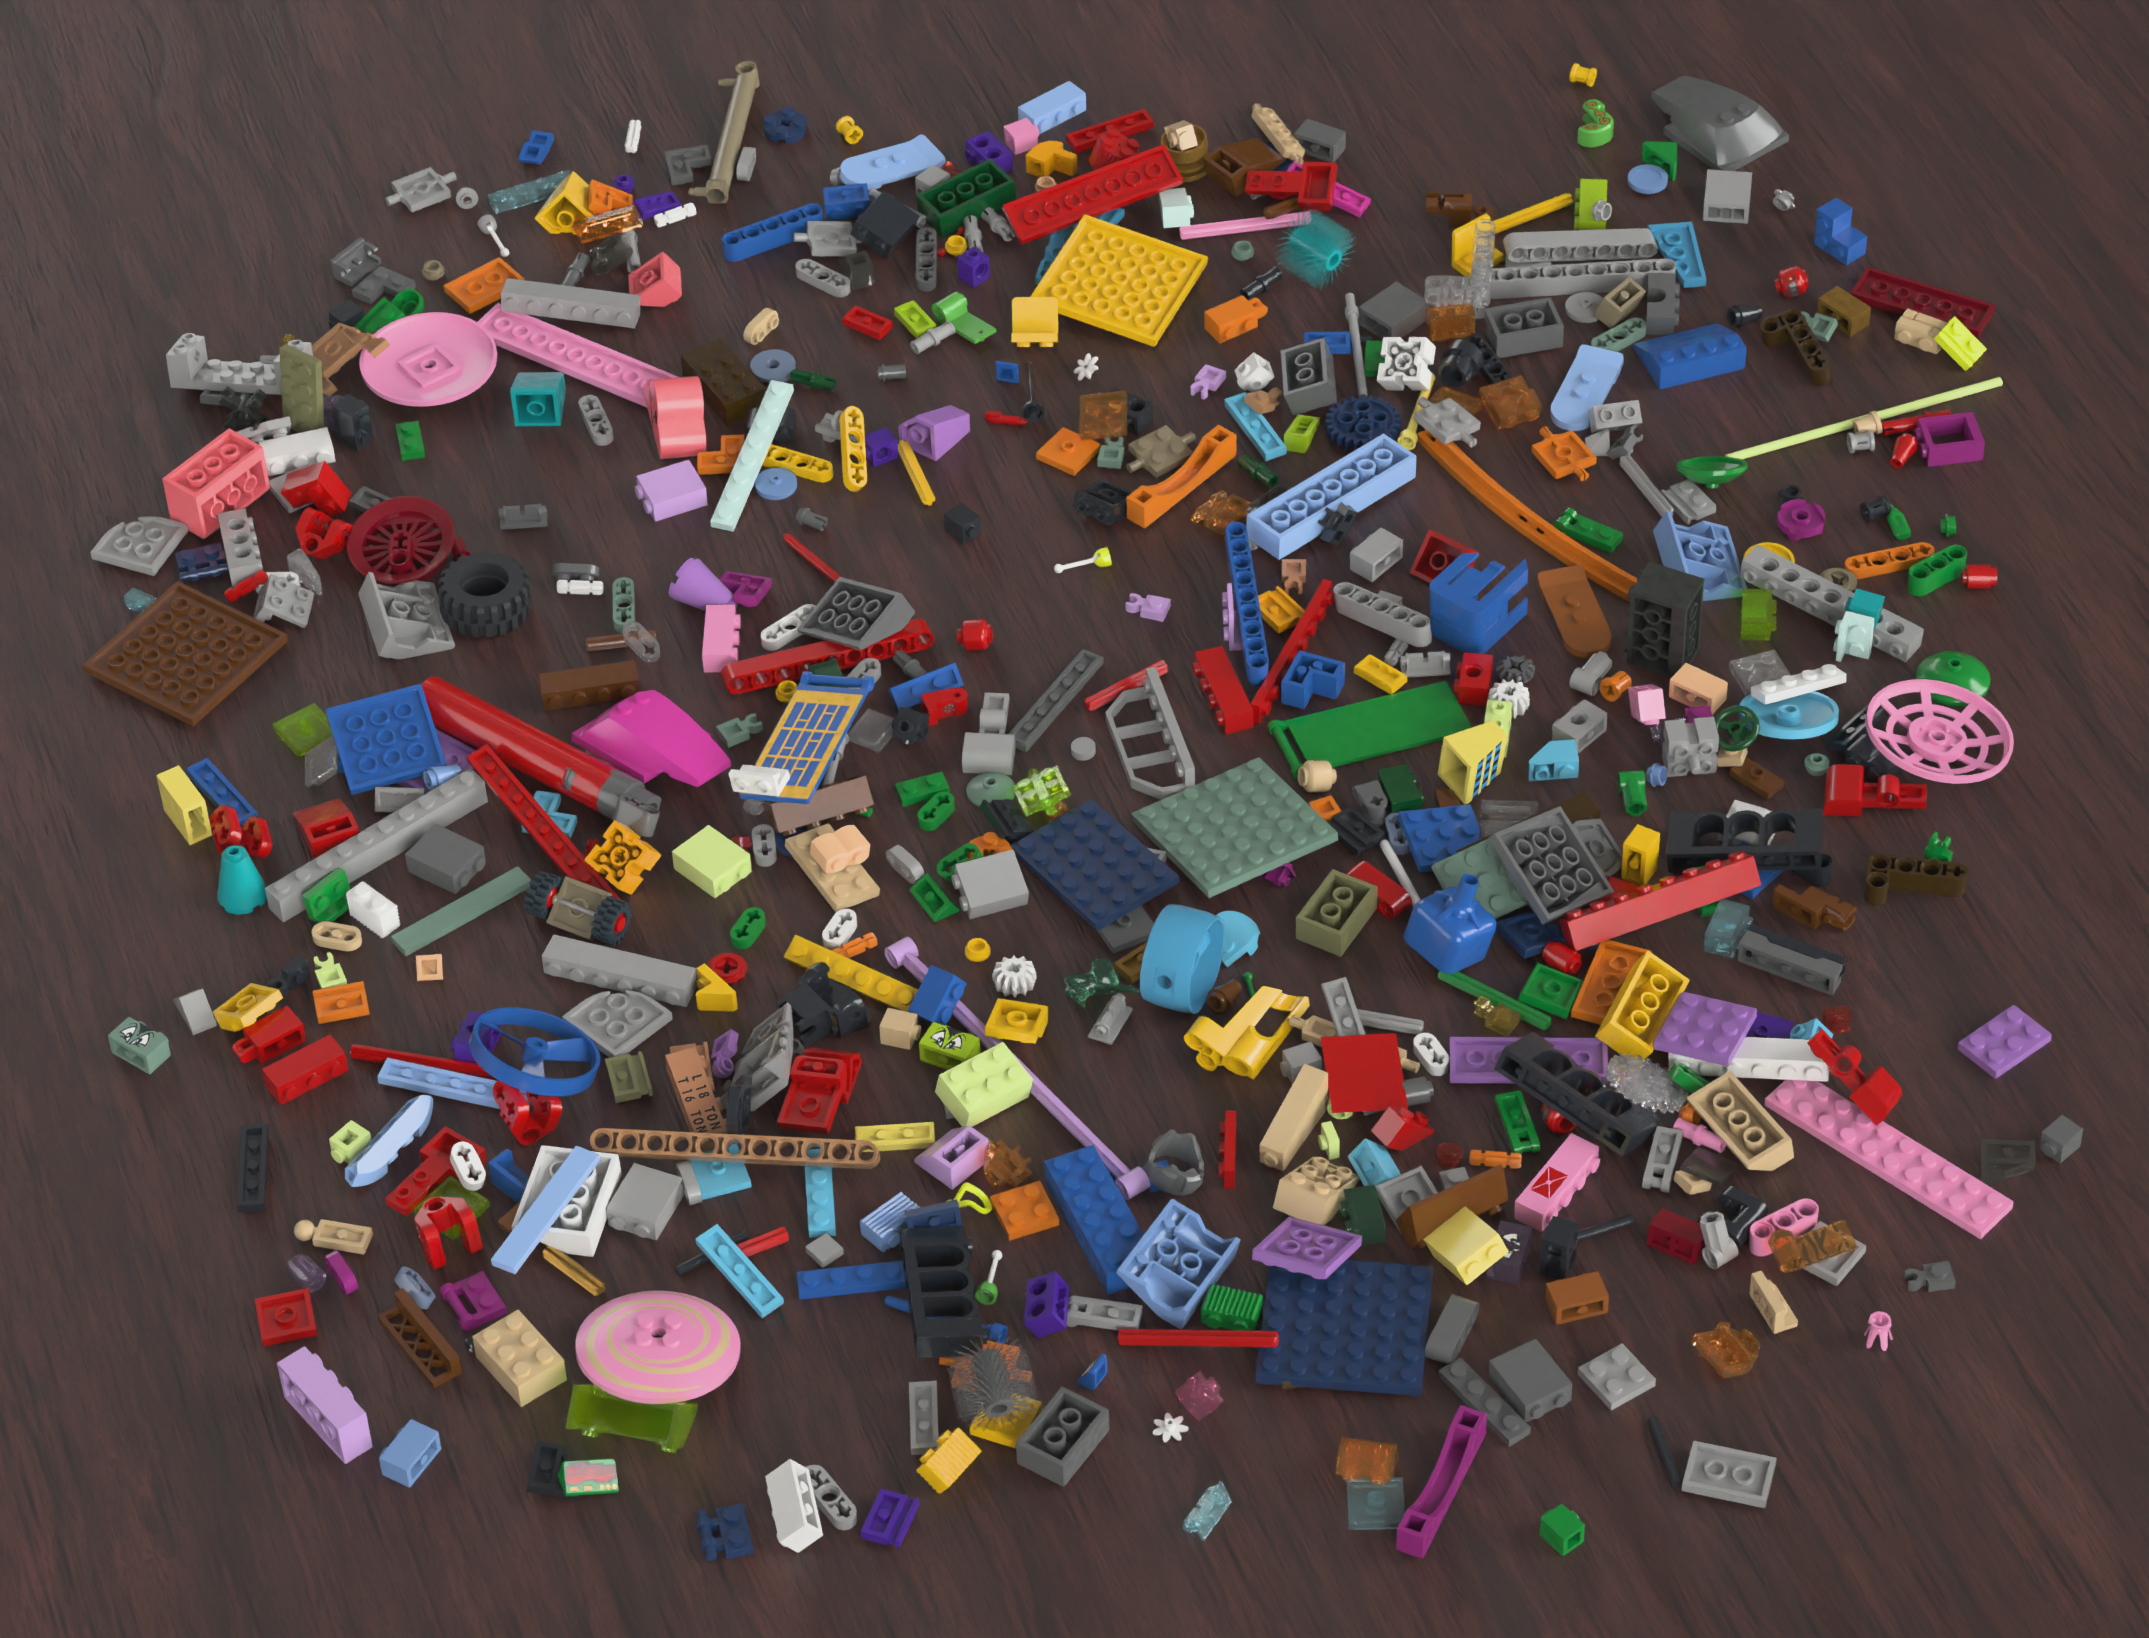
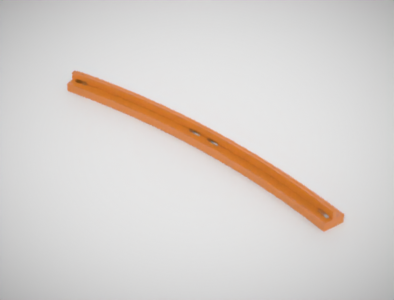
M1426 429L1417 433V441L1461 485L1505 522L1566 565H1582L1588 579L1630 602L1627 596L1632 585L1635 586L1637 583L1636 577L1596 555L1538 516L1487 475L1453 441L1443 444ZM1522 515L1528 520V522H1524L1519 517ZM1537 528L1543 530L1544 534L1539 533Z

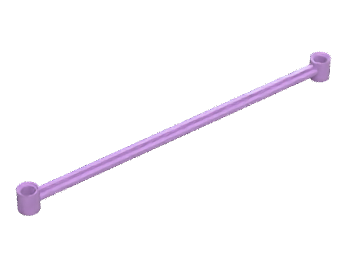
M907 936L884 949L886 959L893 968L896 969L904 965L921 983L923 982L929 969L917 958L919 955L918 949L910 937ZM958 1000L952 1014L974 1036L979 1037L980 1042L987 1049L1002 1043L995 1037L985 1036V1025ZM1016 1057L1033 1079L1030 1093L1084 1147L1094 1145L1107 1170L1116 1178L1115 1184L1124 1200H1129L1150 1187V1180L1141 1167L1130 1170Z

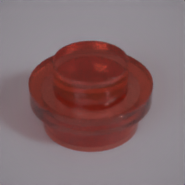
M1446 1142L1437 1148L1436 1156L1443 1166L1454 1167L1462 1160L1463 1150L1456 1143Z

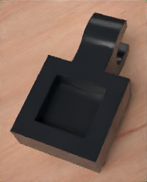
M301 955L281 968L282 974L270 980L268 986L275 989L279 988L282 997H285L289 990L292 991L310 978L307 959Z

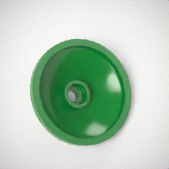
M1724 456L1694 457L1677 462L1676 470L1693 482L1705 484L1706 488H1718L1719 484L1730 482L1747 470V461Z
M1944 651L1933 654L1924 659L1916 671V679L1936 680L1968 689L1981 697L1985 696L1990 686V674L1986 666L1975 657L1963 652ZM1930 693L1931 700L1939 704L1948 706L1969 705L1949 696Z

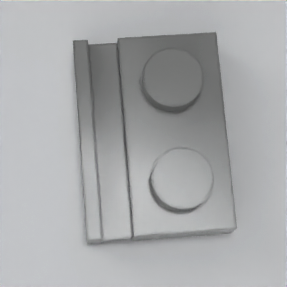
M1689 479L1670 486V489L1667 491L1661 490V494L1673 507L1674 512L1687 525L1693 519L1697 521L1716 512V504Z

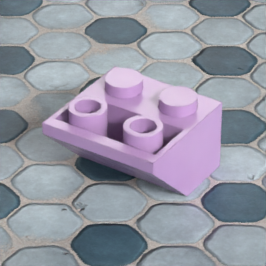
M971 1126L952 1129L916 1157L914 1161L953 1190L990 1160L988 1138Z

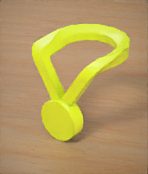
M968 1182L961 1186L954 1200L958 1201L959 1208L971 1206L982 1214H988L992 1210V1204L984 1192ZM967 1190L977 1195L984 1203L985 1208L980 1207L973 1201H960V1199Z

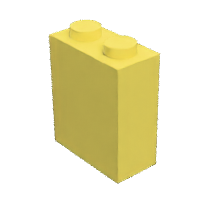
M178 765L156 775L164 811L189 845L212 836L205 800L181 767Z
M1466 1206L1423 1239L1434 1258L1466 1285L1509 1252L1499 1234Z

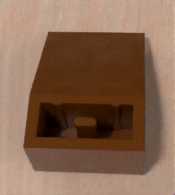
M1257 138L1219 146L1203 158L1208 178L1235 197L1245 191L1248 170L1272 171L1286 161L1284 157Z

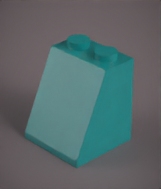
M564 372L517 373L510 390L515 426H561L566 392Z

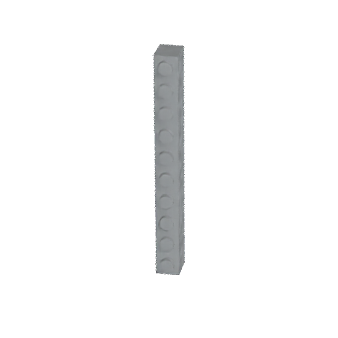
M469 768L267 886L265 891L269 909L282 922H285L306 909L302 895L339 867L345 870L348 882L351 883L414 846L435 824L446 827L487 803L485 781Z

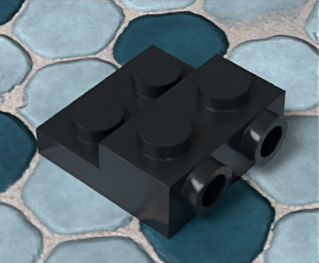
M1100 479L1076 490L1073 508L1083 515L1095 517L1097 521L1103 524L1112 525L1124 519L1127 510L1126 497L1132 492Z

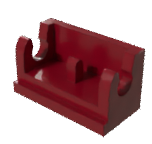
M1662 1208L1649 1225L1646 1245L1695 1265L1697 1263V1260L1702 1255V1249L1706 1247L1699 1223Z

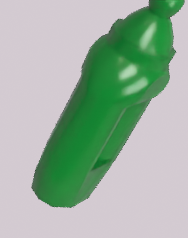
M1890 504L1891 511L1887 516V522L1894 537L1897 540L1910 538L1911 530L1903 513Z

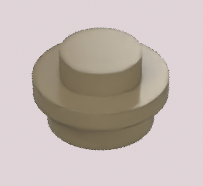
M436 260L426 262L422 269L423 277L432 281L438 280L445 273L444 267Z

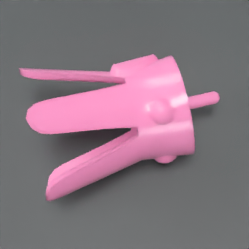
M1878 1311L1870 1315L1868 1321L1870 1325L1864 1336L1869 1331L1866 1346L1871 1348L1876 1335L1879 1334L1881 1349L1885 1351L1888 1346V1333L1890 1339L1893 1340L1890 1331L1891 1318L1887 1313Z

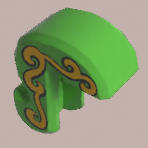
M1595 99L1586 101L1583 104V109L1587 113L1582 118L1586 125L1578 128L1577 143L1588 148L1602 146L1613 137V117L1605 112V105Z

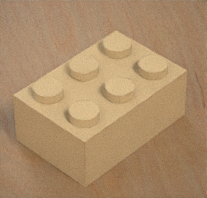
M519 1310L514 1311L472 1336L477 1359L521 1407L567 1380L564 1359Z

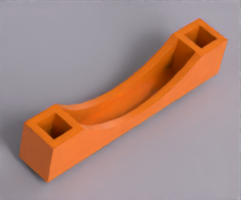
M1217 425L1204 435L1191 457L1172 476L1156 485H1141L1126 497L1127 519L1144 529L1236 456V434Z

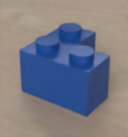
M1834 198L1817 209L1814 245L1845 265H1848L1866 254L1867 236L1851 226L1852 207L1838 198Z
M1299 650L1281 682V703L1305 709L1313 693L1337 699L1345 684V662Z

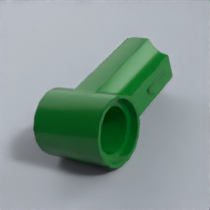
M1644 771L1618 772L1619 794L1623 796L1625 812L1629 813L1632 817L1641 816L1642 813L1647 811Z

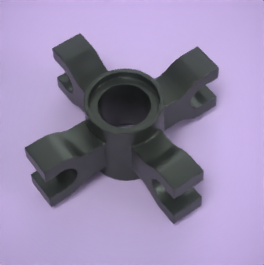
M228 386L222 391L221 394L223 396L218 402L233 410V412L227 415L226 418L228 420L223 424L226 430L229 428L233 430L237 424L241 426L251 424L256 430L260 423L271 420L267 415L256 411V409L263 405L261 401L267 395L262 390H257L252 397L249 395L238 397Z

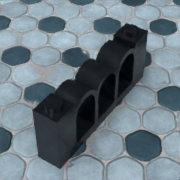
M1823 808L1797 809V814L1790 810L1781 809L1772 811L1764 817L1755 811L1744 810L1732 814L1729 818L1717 811L1702 812L1696 815V811L1671 812L1666 847L1668 872H1683L1689 868L1706 866V863L1712 860L1720 859L1723 861L1729 859L1730 854L1739 851L1754 856L1758 871L1821 870L1825 832ZM1789 831L1795 834L1794 845H1767L1769 838L1777 832ZM1715 832L1723 835L1722 846L1697 847L1699 838L1707 833ZM1743 832L1759 834L1758 845L1732 846V842L1737 835Z
M1531 1032L1506 1046L1494 1067V1070L1621 1156L1650 1140L1661 1120V1117L1642 1104L1636 1105L1634 1100L1627 1094L1613 1088H1607L1604 1080L1594 1072L1578 1068L1575 1061L1569 1055L1554 1049L1553 1044L1535 1032Z
M966 1227L901 1229L900 1255L916 1358L964 1357L962 1353L975 1355L970 1350L977 1353L979 1352L978 1346L982 1350V1342L983 1345H986L988 1342L987 1328H982L981 1318L978 1317V1304L973 1298L974 1279L969 1273L972 1238H967ZM944 1265L950 1266V1267H919V1268H918V1266H944ZM922 1291H956V1292L922 1293ZM958 1316L959 1318H929V1319H926L925 1317Z

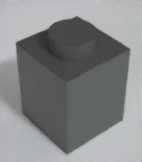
M2061 1115L2042 1131L2039 1150L2046 1156L2061 1163L2081 1146L2083 1128Z

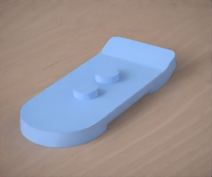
M919 135L909 142L844 160L840 167L839 176L846 185L867 183L868 190H871L872 188H880L888 183L917 176L933 165L942 168L946 165L944 155L925 135Z
M1585 344L1579 347L1576 358L1551 404L1550 417L1556 426L1569 431H1580L1590 427L1588 410L1593 406L1603 405L1612 385L1616 382L1624 363L1623 354Z

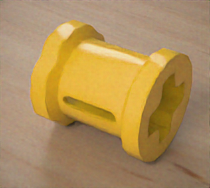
M1574 63L1570 72V82L1578 81L1592 87L1596 79L1597 69L1581 67L1578 63Z
M844 116L836 123V130L844 135L845 140L849 144H855L862 138L863 130L854 124V120L850 116Z

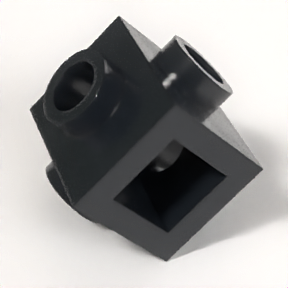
M899 707L898 714L892 721V735L900 737L898 742L913 746V742L922 743L929 732L928 721L930 714L907 707Z

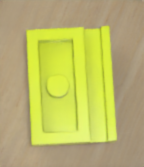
M1955 316L1933 338L1965 371L1986 350Z

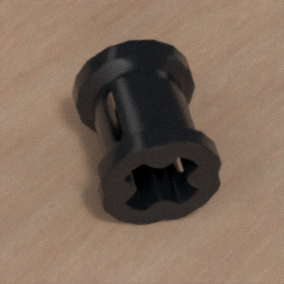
M1884 495L1879 496L1877 500L1867 503L1865 501L1860 503L1861 516L1867 523L1873 521L1878 516H1888L1891 511L1890 503Z

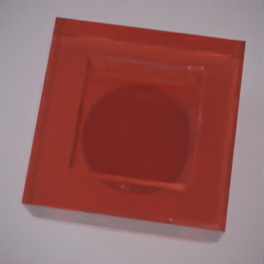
M1849 1005L1824 1009L1822 1024L1831 1033H1841L1850 1030L1852 1011Z

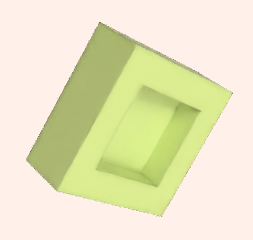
M1332 1121L1321 1123V1134L1318 1135L1320 1149L1326 1151L1329 1160L1339 1158L1340 1140Z

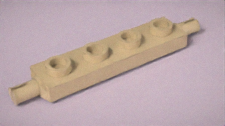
M1259 103L1254 104L1251 117L1282 157L1289 158L1293 162L1302 165L1305 150L1287 129L1282 120H1280L1274 110L1262 108Z
M1292 1015L1289 1020L1290 1026L1302 1030V1040L1312 1041L1315 1045L1322 1047L1321 1037L1337 1036L1333 1022L1313 1015L1304 1020ZM1398 1047L1401 1067L1417 1073L1420 1063L1407 1059V1050Z

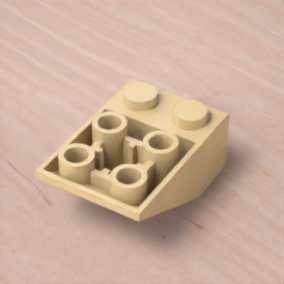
M1312 1157L1280 1179L1273 1209L1301 1220L1325 1225L1332 1220L1360 1178L1347 1167L1335 1166L1323 1157Z

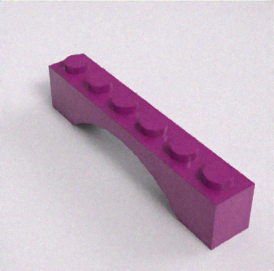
M1460 1405L1450 1425L1441 1454L1428 1483L1418 1499L1407 1509L1397 1528L1396 1550L1421 1559L1424 1558L1486 1435V1413Z

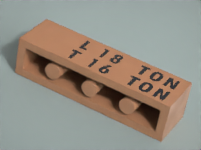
M696 1047L665 1055L666 1070L689 1131L695 1133L728 1134L727 1118L723 1119L721 1115L723 1112L721 1100L719 1097H714L713 1091H715L713 1079L711 1076L707 1077L705 1073L707 1065L704 1056L698 1055ZM705 1143L702 1149L703 1152L714 1149L715 1143Z

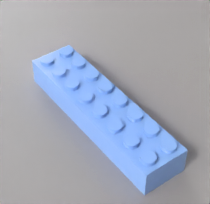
M1383 433L1247 515L1248 538L1280 560L1324 532L1325 527L1317 522L1319 519L1323 520L1326 516V507L1336 511L1340 503L1343 502L1346 506L1350 505L1359 512L1414 479L1417 456Z

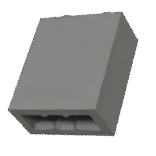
M1707 169L1703 221L1748 224L1752 172Z
M1013 849L955 864V872L951 876L955 890L959 889L960 906L963 912L967 911L969 919L1028 904L1029 891Z
M634 1163L606 1208L608 1226L616 1230L637 1234L642 1238H650L657 1241L684 1196L682 1177Z

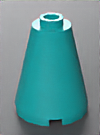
M238 845L226 848L222 852L217 890L219 905H222L228 913L237 915L251 913L254 907L259 904L260 907L264 905L267 899L265 891L267 886L246 849Z

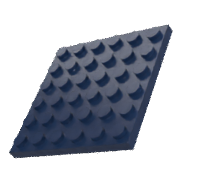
M1345 1260L1326 1279H1315L1311 1275L1290 1272L1286 1268L1275 1265L1270 1266L1261 1331L1278 1332L1279 1343L1275 1348L1259 1347L1256 1383L1421 1396L1434 1266Z

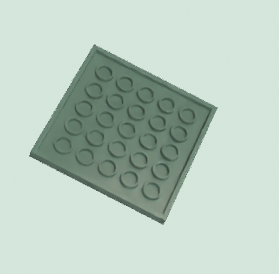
M1259 757L1131 813L1132 822L1160 850L1166 851V856L1208 898L1338 841V832Z

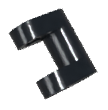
M1727 1186L1718 1196L1720 1206L1727 1212L1735 1215L1731 1221L1726 1218L1724 1220L1728 1236L1735 1242L1739 1250L1749 1238L1751 1225L1766 1217L1769 1213L1768 1208L1758 1198L1733 1186Z

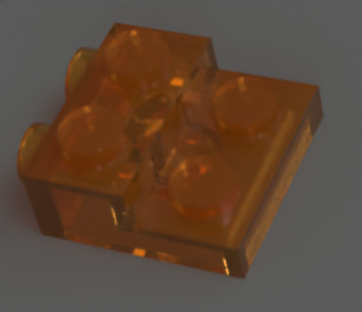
M1522 375L1479 389V395L1498 430L1505 427L1511 428L1518 423L1530 422L1540 417L1543 406L1534 389L1528 388Z

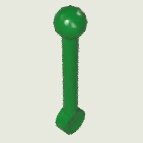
M1245 972L1243 979L1247 982L1250 997L1252 998L1255 995L1251 981L1253 975L1250 972Z

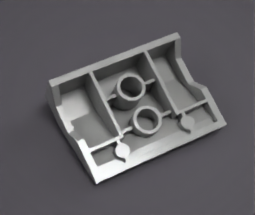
M368 572L358 595L378 656L401 660L445 651L455 647L449 626L443 620L440 613L439 596L434 583L415 580L392 587L377 584L374 574Z

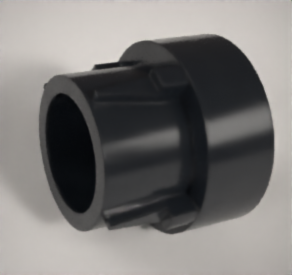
M1462 339L1454 340L1440 358L1441 361L1437 365L1439 367L1438 374L1447 386L1460 387L1465 382L1468 383L1478 373L1484 362L1483 355L1473 343Z

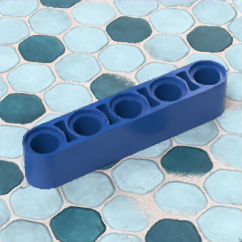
M807 204L724 234L722 236L724 259L729 262H737L793 242L794 232L807 233V221H823L822 207L818 204Z

